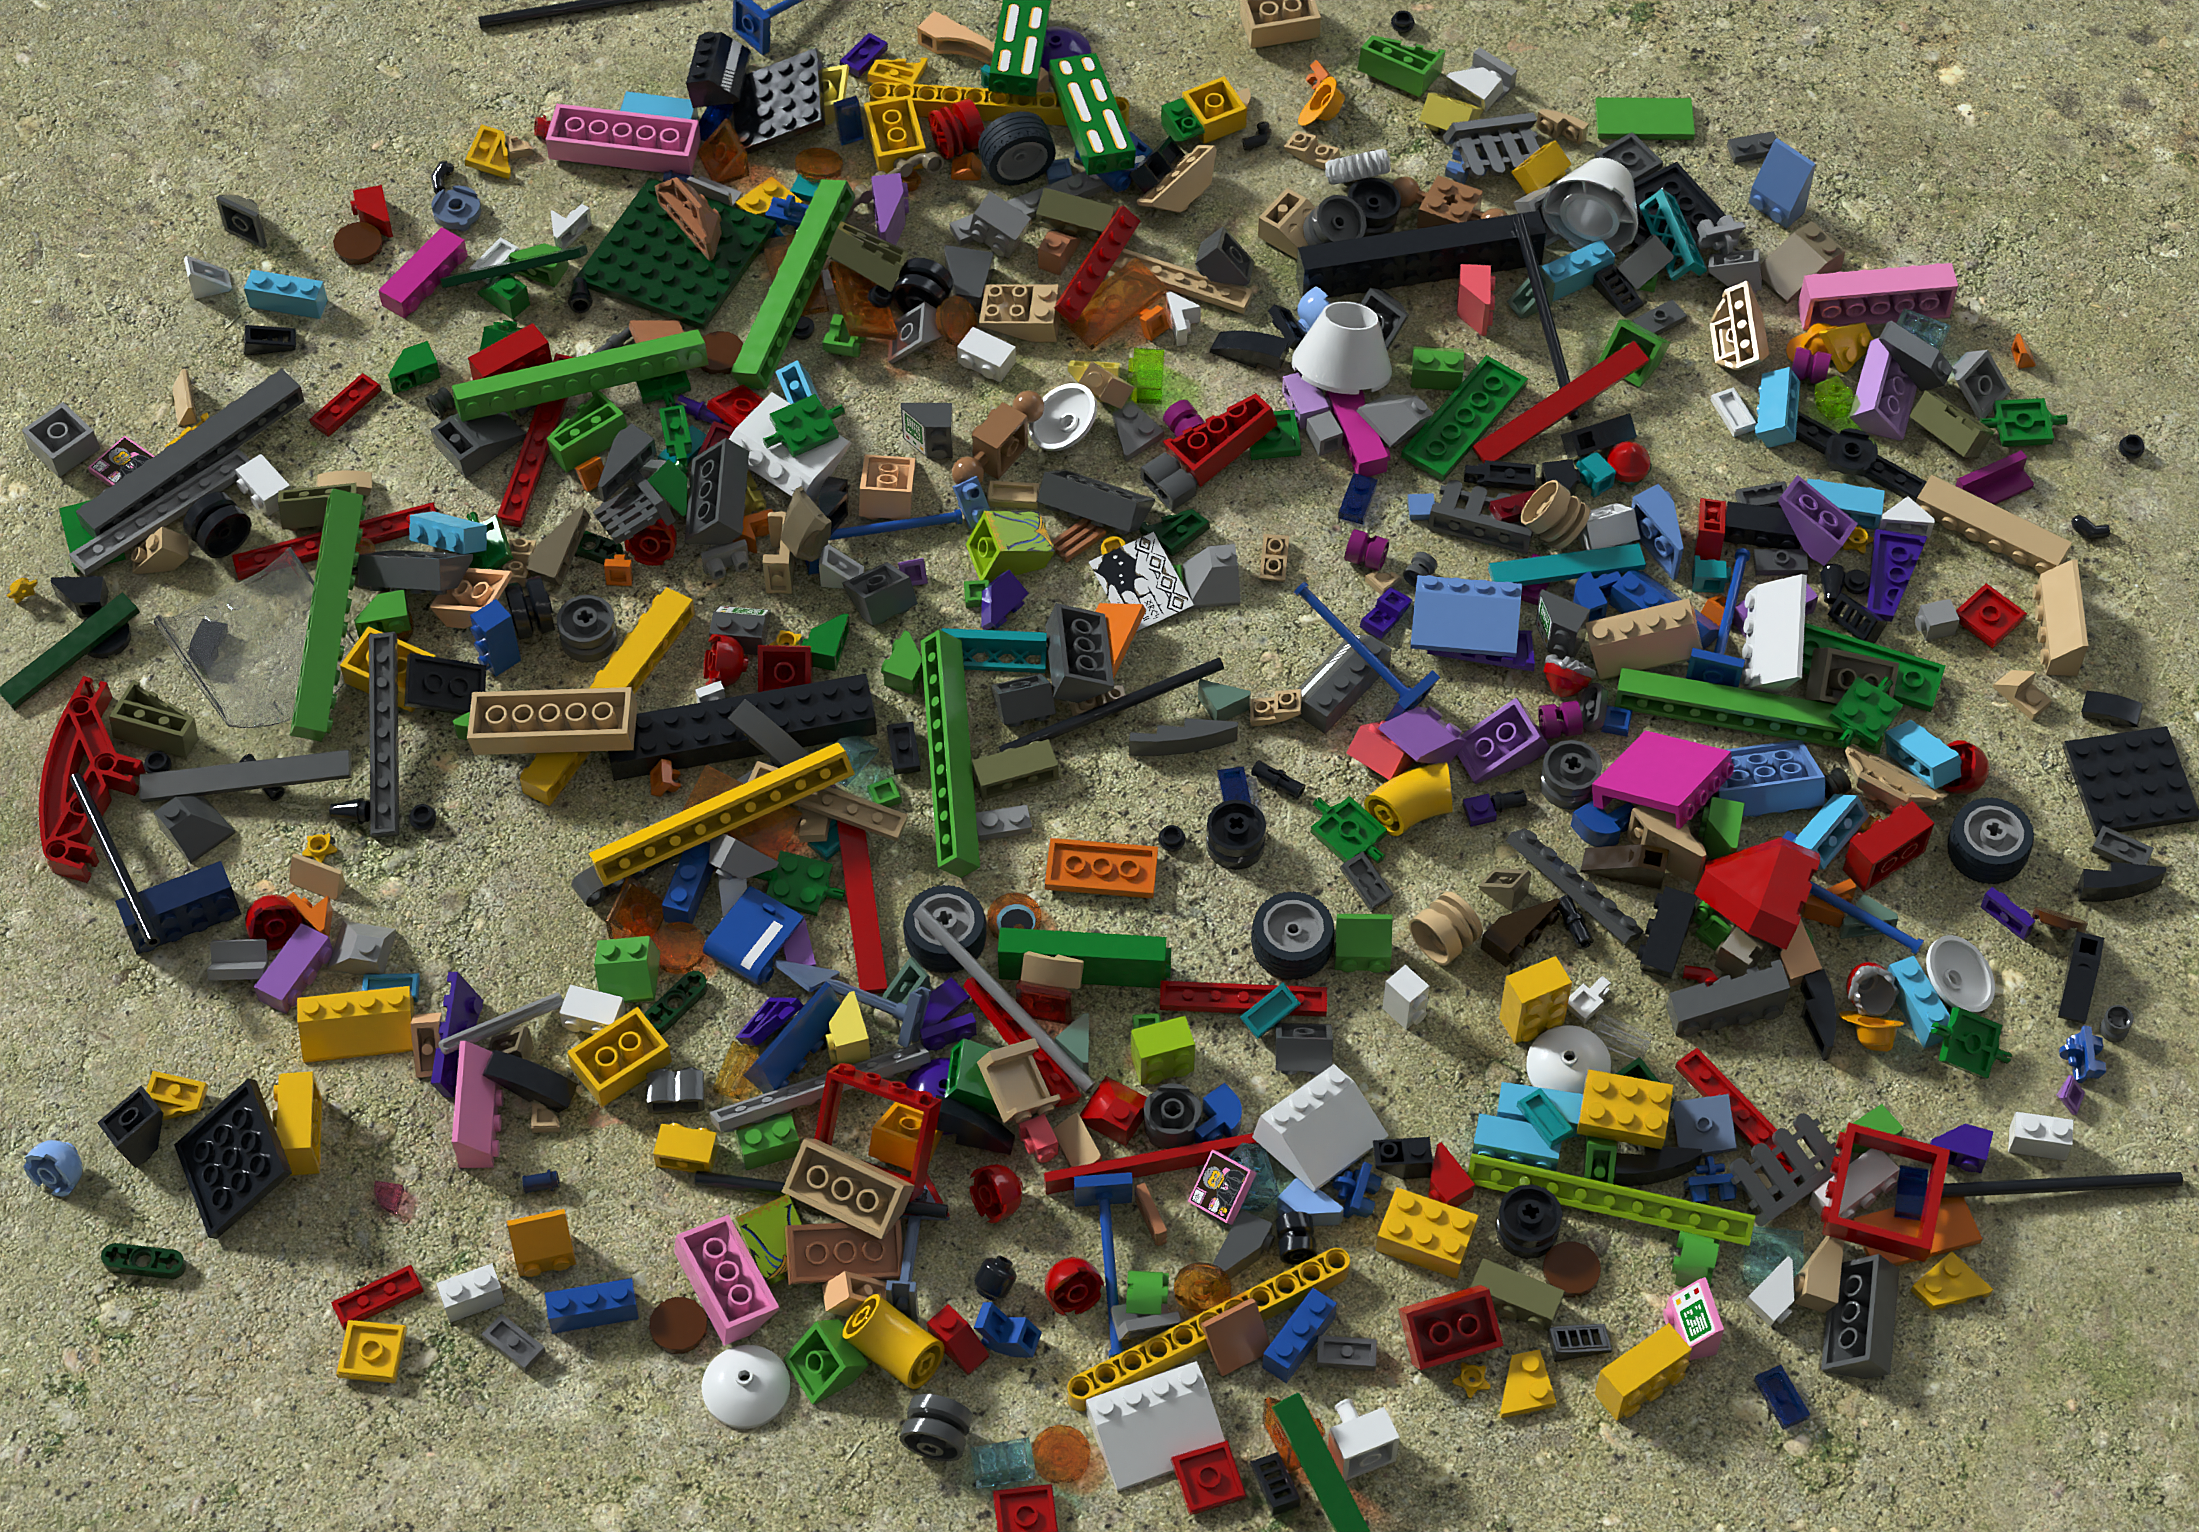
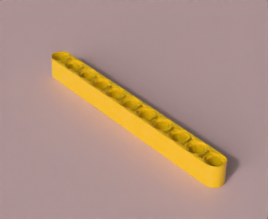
M876 82L869 88L870 102L911 95L917 117H928L930 111H940L941 107H947L952 113L951 107L953 103L964 99H971L978 109L982 121H994L1012 112L1026 111L1037 114L1046 125L1068 126L1055 92L1037 91L1036 97L991 92L988 91V88ZM1114 96L1127 126L1129 124V101L1124 97Z
M1341 1248L1329 1249L1074 1376L1068 1382L1067 1387L1069 1405L1076 1411H1085L1086 1399L1158 1375L1208 1350L1209 1346L1201 1323L1250 1298L1267 1303L1265 1306H1258L1264 1322L1302 1303L1312 1288L1322 1293L1347 1279L1349 1273V1254ZM1333 1263H1339L1343 1267L1337 1269L1331 1267L1330 1265ZM1311 1275L1315 1276L1317 1280L1309 1281L1305 1277ZM1288 1288L1291 1289L1293 1292L1289 1294H1284L1280 1291V1289ZM1184 1338L1190 1340L1191 1342L1189 1344L1183 1345L1178 1343V1340ZM1161 1351L1165 1355L1159 1358L1154 1357L1152 1353ZM1130 1364L1138 1365L1140 1368H1138L1137 1370H1129L1126 1368V1366ZM1104 1377H1110L1114 1381H1112L1111 1383H1103L1100 1381V1379ZM1084 1390L1087 1394L1085 1396H1077L1074 1392Z

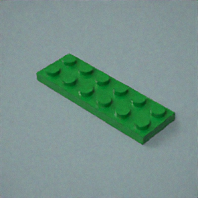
M1486 355L1401 451V458L1437 479L1444 481L1472 449L1473 445L1481 439L1527 386L1528 378Z
M1805 623L1803 674L1809 675L1814 648L1829 647L1897 662L1899 667L1893 699L1901 704L1927 712L1932 711L1946 665Z

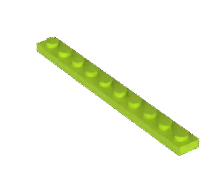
M1472 1153L1467 1175L1476 1186L1508 1192L1520 1185L1533 1184L1550 1191L1562 1205L1750 1246L1755 1215Z

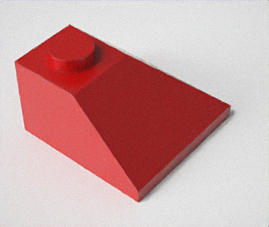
M1105 1076L1081 1112L1080 1117L1085 1126L1126 1147L1144 1120V1105L1147 1097Z

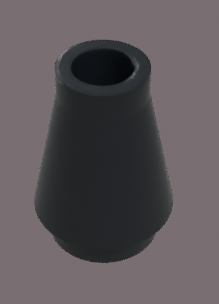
M578 277L572 281L568 305L576 313H585L592 306L593 300L586 280Z
M1826 564L1820 572L1824 602L1827 604H1834L1842 591L1846 573L1843 566L1839 564Z
M358 798L331 803L329 808L330 818L362 825L364 822L370 821V801Z

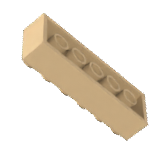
M631 687L472 692L467 740L474 755L633 750L637 701Z

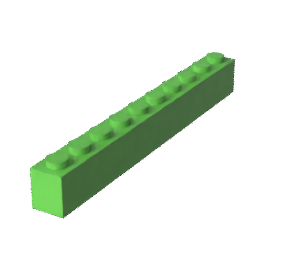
M821 179L817 190L814 192L812 201L796 231V235L760 307L755 322L751 326L747 339L742 345L739 356L733 364L731 373L739 386L744 384L752 389H767L828 258L826 253L836 229L841 221H845L856 198L847 180Z
M697 329L452 385L456 409L463 422L708 365L705 342Z
M333 488L327 500L290 736L322 742L325 734H330L333 718H329L330 709L334 710L337 694H333L334 685H338L341 672L336 668L337 662L342 661L344 646H340L341 637L345 638L348 628V622H344L345 614H349L352 599L348 598V592L353 590L355 575H351L352 567H356L359 558V552L355 551L356 543L360 544L363 529L359 528V522L364 520L366 506L362 505L364 495Z
M939 629L921 640L937 863L939 869L962 878L980 868L962 640Z
M1621 667L1614 707L1629 709L1639 713L1843 748L1844 742L1840 746L1838 740L1845 731L1840 725L1829 719L1831 712L1836 707L1835 704ZM1884 734L1875 747L1857 738H1853L1848 746L1855 744L1870 753L1880 754Z

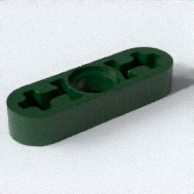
M585 530L575 555L604 565L605 559H614L615 554H612L613 552L624 554L620 543L616 544L614 540ZM586 542H594L596 544L590 550L582 548Z
M700 971L686 973L645 1012L644 1015L650 1023L652 1019L656 1021L661 1019V1024H653V1027L660 1035L666 1033L706 994L708 986L705 975ZM692 982L696 984L699 982L700 987L697 988L696 986H693L690 988L689 983ZM673 998H679L683 1001V1004L679 1008L674 1009L668 1006V1002Z
M112 1243L107 1245L101 1252V1260L105 1268L112 1273L177 1279L186 1270V1262L183 1255L173 1249ZM116 1253H119L121 1258H116L115 1262L112 1263L110 1258H114ZM143 1255L151 1257V1262L147 1266H136V1261L139 1257ZM172 1260H176L178 1265H173L171 1269H168L166 1264H171Z

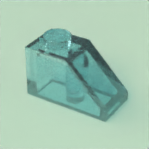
M859 735L840 738L837 741L846 751L855 775L838 782L844 787H847L879 752V748Z

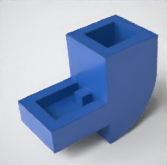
M1589 571L1578 579L1573 602L1590 609L1588 622L1606 617L1608 606L1606 598L1610 597L1612 586L1621 578L1618 571L1602 574L1596 579L1593 578Z
M1592 800L1573 812L1571 827L1582 840L1592 846H1615L1619 843L1621 832L1628 830L1631 812L1635 807L1630 802H1627L1607 814L1604 809L1594 807Z
M1224 1082L1203 1097L1202 1111L1209 1120L1195 1129V1144L1222 1139L1223 1135L1226 1138L1235 1137L1240 1132L1242 1118L1241 1102Z
M983 1302L974 1325V1329L983 1336L981 1343L994 1352L1016 1358H1033L1042 1334L1027 1317H1007L992 1302Z

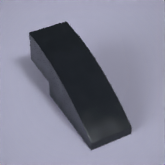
M1169 136L1141 161L1129 175L1145 194L1157 185L1167 173L1173 170L1185 154L1173 138Z
M1222 331L1216 337L1210 348V353L1255 369L1258 364L1280 370L1289 353L1290 340L1261 332Z
M829 476L820 490L819 509L827 519L831 520L832 535L848 516V479Z
M2111 862L2107 871L2083 869L2078 881V901H2115L2146 893L2161 885L2166 873V867Z
M1825 969L1803 976L1800 990L1806 1001L1801 1016L1823 1061L1829 1060L1835 1039L1836 1007L1830 981Z
M498 1050L492 1052L483 1072V1076L526 1101L536 1100L557 1113L569 1107L578 1086L574 1081L546 1067Z
M936 1095V1098L942 1100L936 1130L957 1134L955 1144L1011 1155L1015 1135L1004 1125L970 1105Z
M1644 1146L1642 1155L1616 1153L1613 1184L1619 1186L1650 1185L1682 1176L1694 1170L1695 1166L1700 1164L1702 1149L1668 1146L1657 1149Z

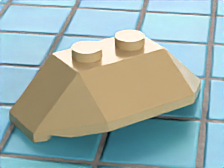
M1198 145L1157 185L1145 194L1143 192L1140 194L1136 201L1138 206L1166 212L1181 213L1189 207L1188 205L1194 199L1202 196L1204 190L1211 185L1217 151L1216 147L1209 145Z
M1745 281L1724 290L1723 299L1717 306L1710 321L1715 363L1718 366L1738 371L1763 361L1769 355L1764 317L1750 283Z
M1855 744L1848 746L1845 750L1857 788L1863 791L1862 794L1873 801L1879 799L1887 803L1886 807L1891 811L1900 805L1905 806L1911 801L1919 808H1924L1940 803L1949 796L1947 792L1939 788L1934 790L1920 778Z

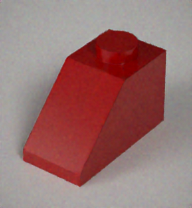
M382 185L353 190L355 200L350 201L353 216L358 215L360 222L374 225L382 235L388 238L393 237Z
M1440 1142L1436 1147L1428 1196L1430 1199L1458 1207L1473 1198L1475 1184L1445 1145Z
M949 1304L927 1322L928 1332L943 1342L945 1347L944 1353L967 1375H970L989 1358V1353L969 1323Z

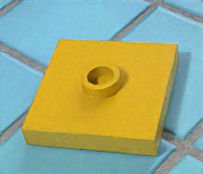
M348 1320L336 1372L337 1377L396 1383L407 1333L406 1325Z

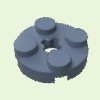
M458 185L452 186L453 190L445 192V189L439 191L431 203L434 221L448 229L468 230L481 214V204L476 192L469 187ZM458 205H461V208H460V209H457V210H453V209L451 208V207H457Z

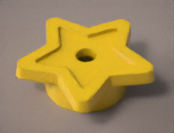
M1857 526L1845 541L1843 549H1855L1859 553L1865 554L1866 545L1873 542V537L1868 536L1867 531L1861 526Z
M27 578L17 579L10 585L9 589L11 592L6 596L14 598V602L18 604L25 597L35 595L34 588L38 584L37 579L29 581Z
M780 630L776 641L769 645L785 646L786 643H789L788 646H799L798 643L802 635Z
M330 833L325 835L316 834L307 836V848L302 852V855L304 857H314L316 861L323 863L327 855L337 852V848L330 844Z
M1464 1362L1461 1363V1375L1452 1381L1453 1385L1464 1388L1468 1398H1472L1477 1390H1489L1491 1386L1484 1378L1486 1366L1478 1367ZM1474 1378L1475 1381L1471 1382L1469 1379Z

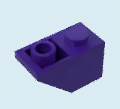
M1010 570L1000 574L982 591L981 627L983 630L991 627L999 628L1007 621L1006 614L1010 611L1015 613L1025 604L1023 599L1029 593Z
M1965 1123L1931 1139L1930 1144L1950 1149L1948 1164L1961 1167L1962 1170L1967 1172L1982 1173L1987 1161L1994 1131Z

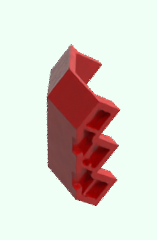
M1780 837L1705 862V871L1694 894L1748 934L1787 950L1801 919V916H1799L1800 911L1807 902L1812 887L1810 883L1811 878L1818 870L1820 864V854Z

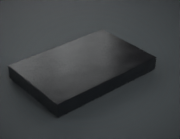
M409 653L407 655L404 706L464 715L470 712L472 692H485L487 665Z

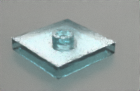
M1753 1226L1750 1246L1744 1245L1743 1281L1762 1283L1788 1256L1793 1260L1794 1280L1795 1276L1803 1268L1804 1231Z

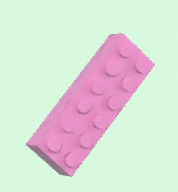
M556 104L546 136L549 159L663 173L673 170V173L687 175L692 173L701 141L698 120Z
M1952 263L1804 275L1797 309L1803 330H1809L1812 325L1817 323H1827L1840 327L1860 322L1871 325L1883 324L1889 321L1895 323L1950 318L1958 283Z

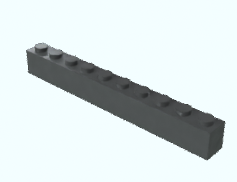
M283 369L268 376L265 381L248 390L246 394L236 401L229 403L223 410L209 417L194 430L187 432L184 437L167 446L162 452L147 460L133 472L125 475L116 484L106 488L90 502L83 504L76 511L81 526L93 538H96L229 455L305 402L301 386Z

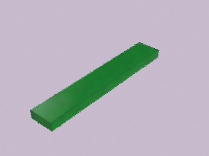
M1297 1392L1271 1406L1334 1531L1370 1532L1300 1393Z

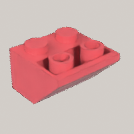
M1461 264L1457 292V316L1481 336H1486L1487 327L1493 324V311L1490 310L1495 308V295L1491 292L1495 290V276H1491V265Z
M1382 720L1381 722L1361 725L1346 754L1388 780L1403 774L1415 761L1378 729L1382 723L1387 721Z

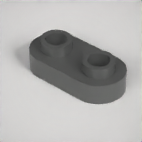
M1599 683L1588 685L1581 694L1580 709L1583 729L1589 733L1599 730L1604 725L1606 718L1608 691Z

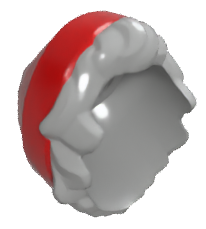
M1551 654L1545 658L1546 664L1543 673L1552 692L1558 697H1570L1587 688L1596 674L1594 669L1586 666L1583 662L1575 660L1573 657L1566 656L1563 660H1560L1557 655Z
M1873 962L1859 964L1852 969L1847 978L1846 991L1848 999L1861 1015L1876 1017L1886 1014L1893 1006L1894 1000L1900 991L1894 985L1896 977L1879 964Z

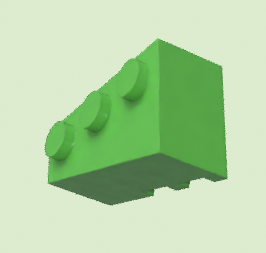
M1372 35L1361 47L1358 71L1418 97H1421L1442 73L1446 50L1438 49V52L1424 50V46L1416 44V48L1401 45L1402 41Z
M600 390L593 391L592 397L585 404L581 403L577 407L578 412L571 419L566 418L547 437L553 460L566 473L611 447L619 431L628 427L624 413Z

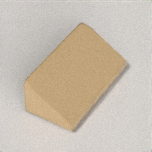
M182 369L172 388L179 426L197 423L192 383L188 371Z
M299 854L292 855L289 882L292 885L324 897L329 896L332 900H337L346 887L342 870Z
M1078 1112L1072 1114L1052 1129L1071 1167L1102 1162V1156Z

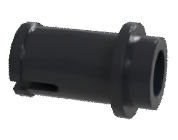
M1523 789L1507 793L1498 791L1495 795L1491 796L1495 811L1500 813L1504 812L1505 809L1527 805V797Z

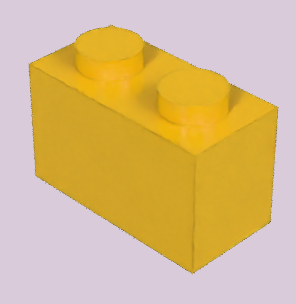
M1555 140L1542 146L1515 168L1512 174L1526 195L1533 191L1550 186L1549 183L1552 180L1555 182L1566 175L1565 170L1572 164Z
M677 1123L670 1125L661 1124L653 1152L655 1166L696 1173L697 1170L712 1172L719 1147L717 1133L707 1128H686Z

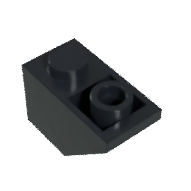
M63 576L51 578L50 582L56 597L79 618L95 614L108 602L109 590L103 576Z
M1430 1137L1373 1140L1376 1169L1402 1180L1431 1178L1433 1158Z

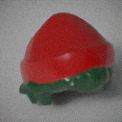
M1621 442L1615 445L1605 458L1616 470L1614 480L1630 488L1638 485L1649 474L1652 467L1647 450L1635 442Z

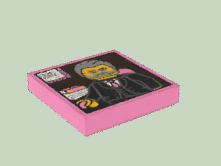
M124 435L92 463L88 469L92 475L111 487L125 475L133 472L155 456Z
M1212 1150L1188 1202L1233 1225L1257 1173L1231 1158Z

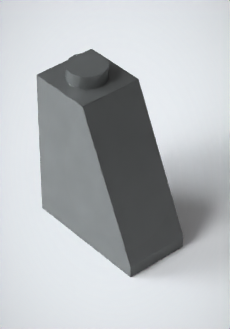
M945 245V266L954 280L952 292L957 310L981 313L985 285H990L994 271V252Z

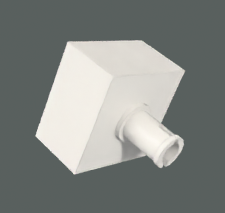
M1352 1399L1342 1400L1335 1405V1410L1338 1412L1343 1423L1330 1428L1328 1449L1344 1481L1396 1461L1400 1437L1385 1407L1359 1416Z

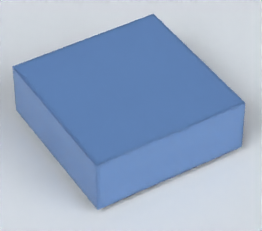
M1069 158L1053 161L1052 166L1046 171L1049 185L1072 176Z
M1434 493L1408 494L1409 520H1429L1432 505L1435 504Z

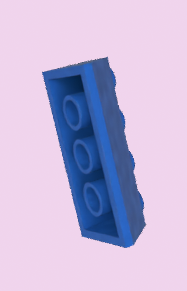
M1628 571L1612 586L1609 605L1621 614L1682 599L1644 571ZM1694 608L1702 649L1705 650L1718 637L1720 626Z
M827 981L808 1000L743 1075L762 1093L765 1094L786 1087L790 1083L787 1079L788 1075L792 1071L797 1074L808 1062L804 1059L808 1052L811 1051L815 1054L825 1042L821 1037L827 1031L830 1033L829 1022L841 1005L834 990Z

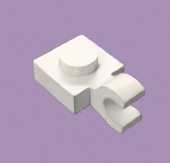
M1602 976L1590 989L1585 984H1582L1569 996L1567 1009L1583 1023H1586L1603 1007L1604 1000L1602 998L1610 991L1608 987L1611 985V982Z

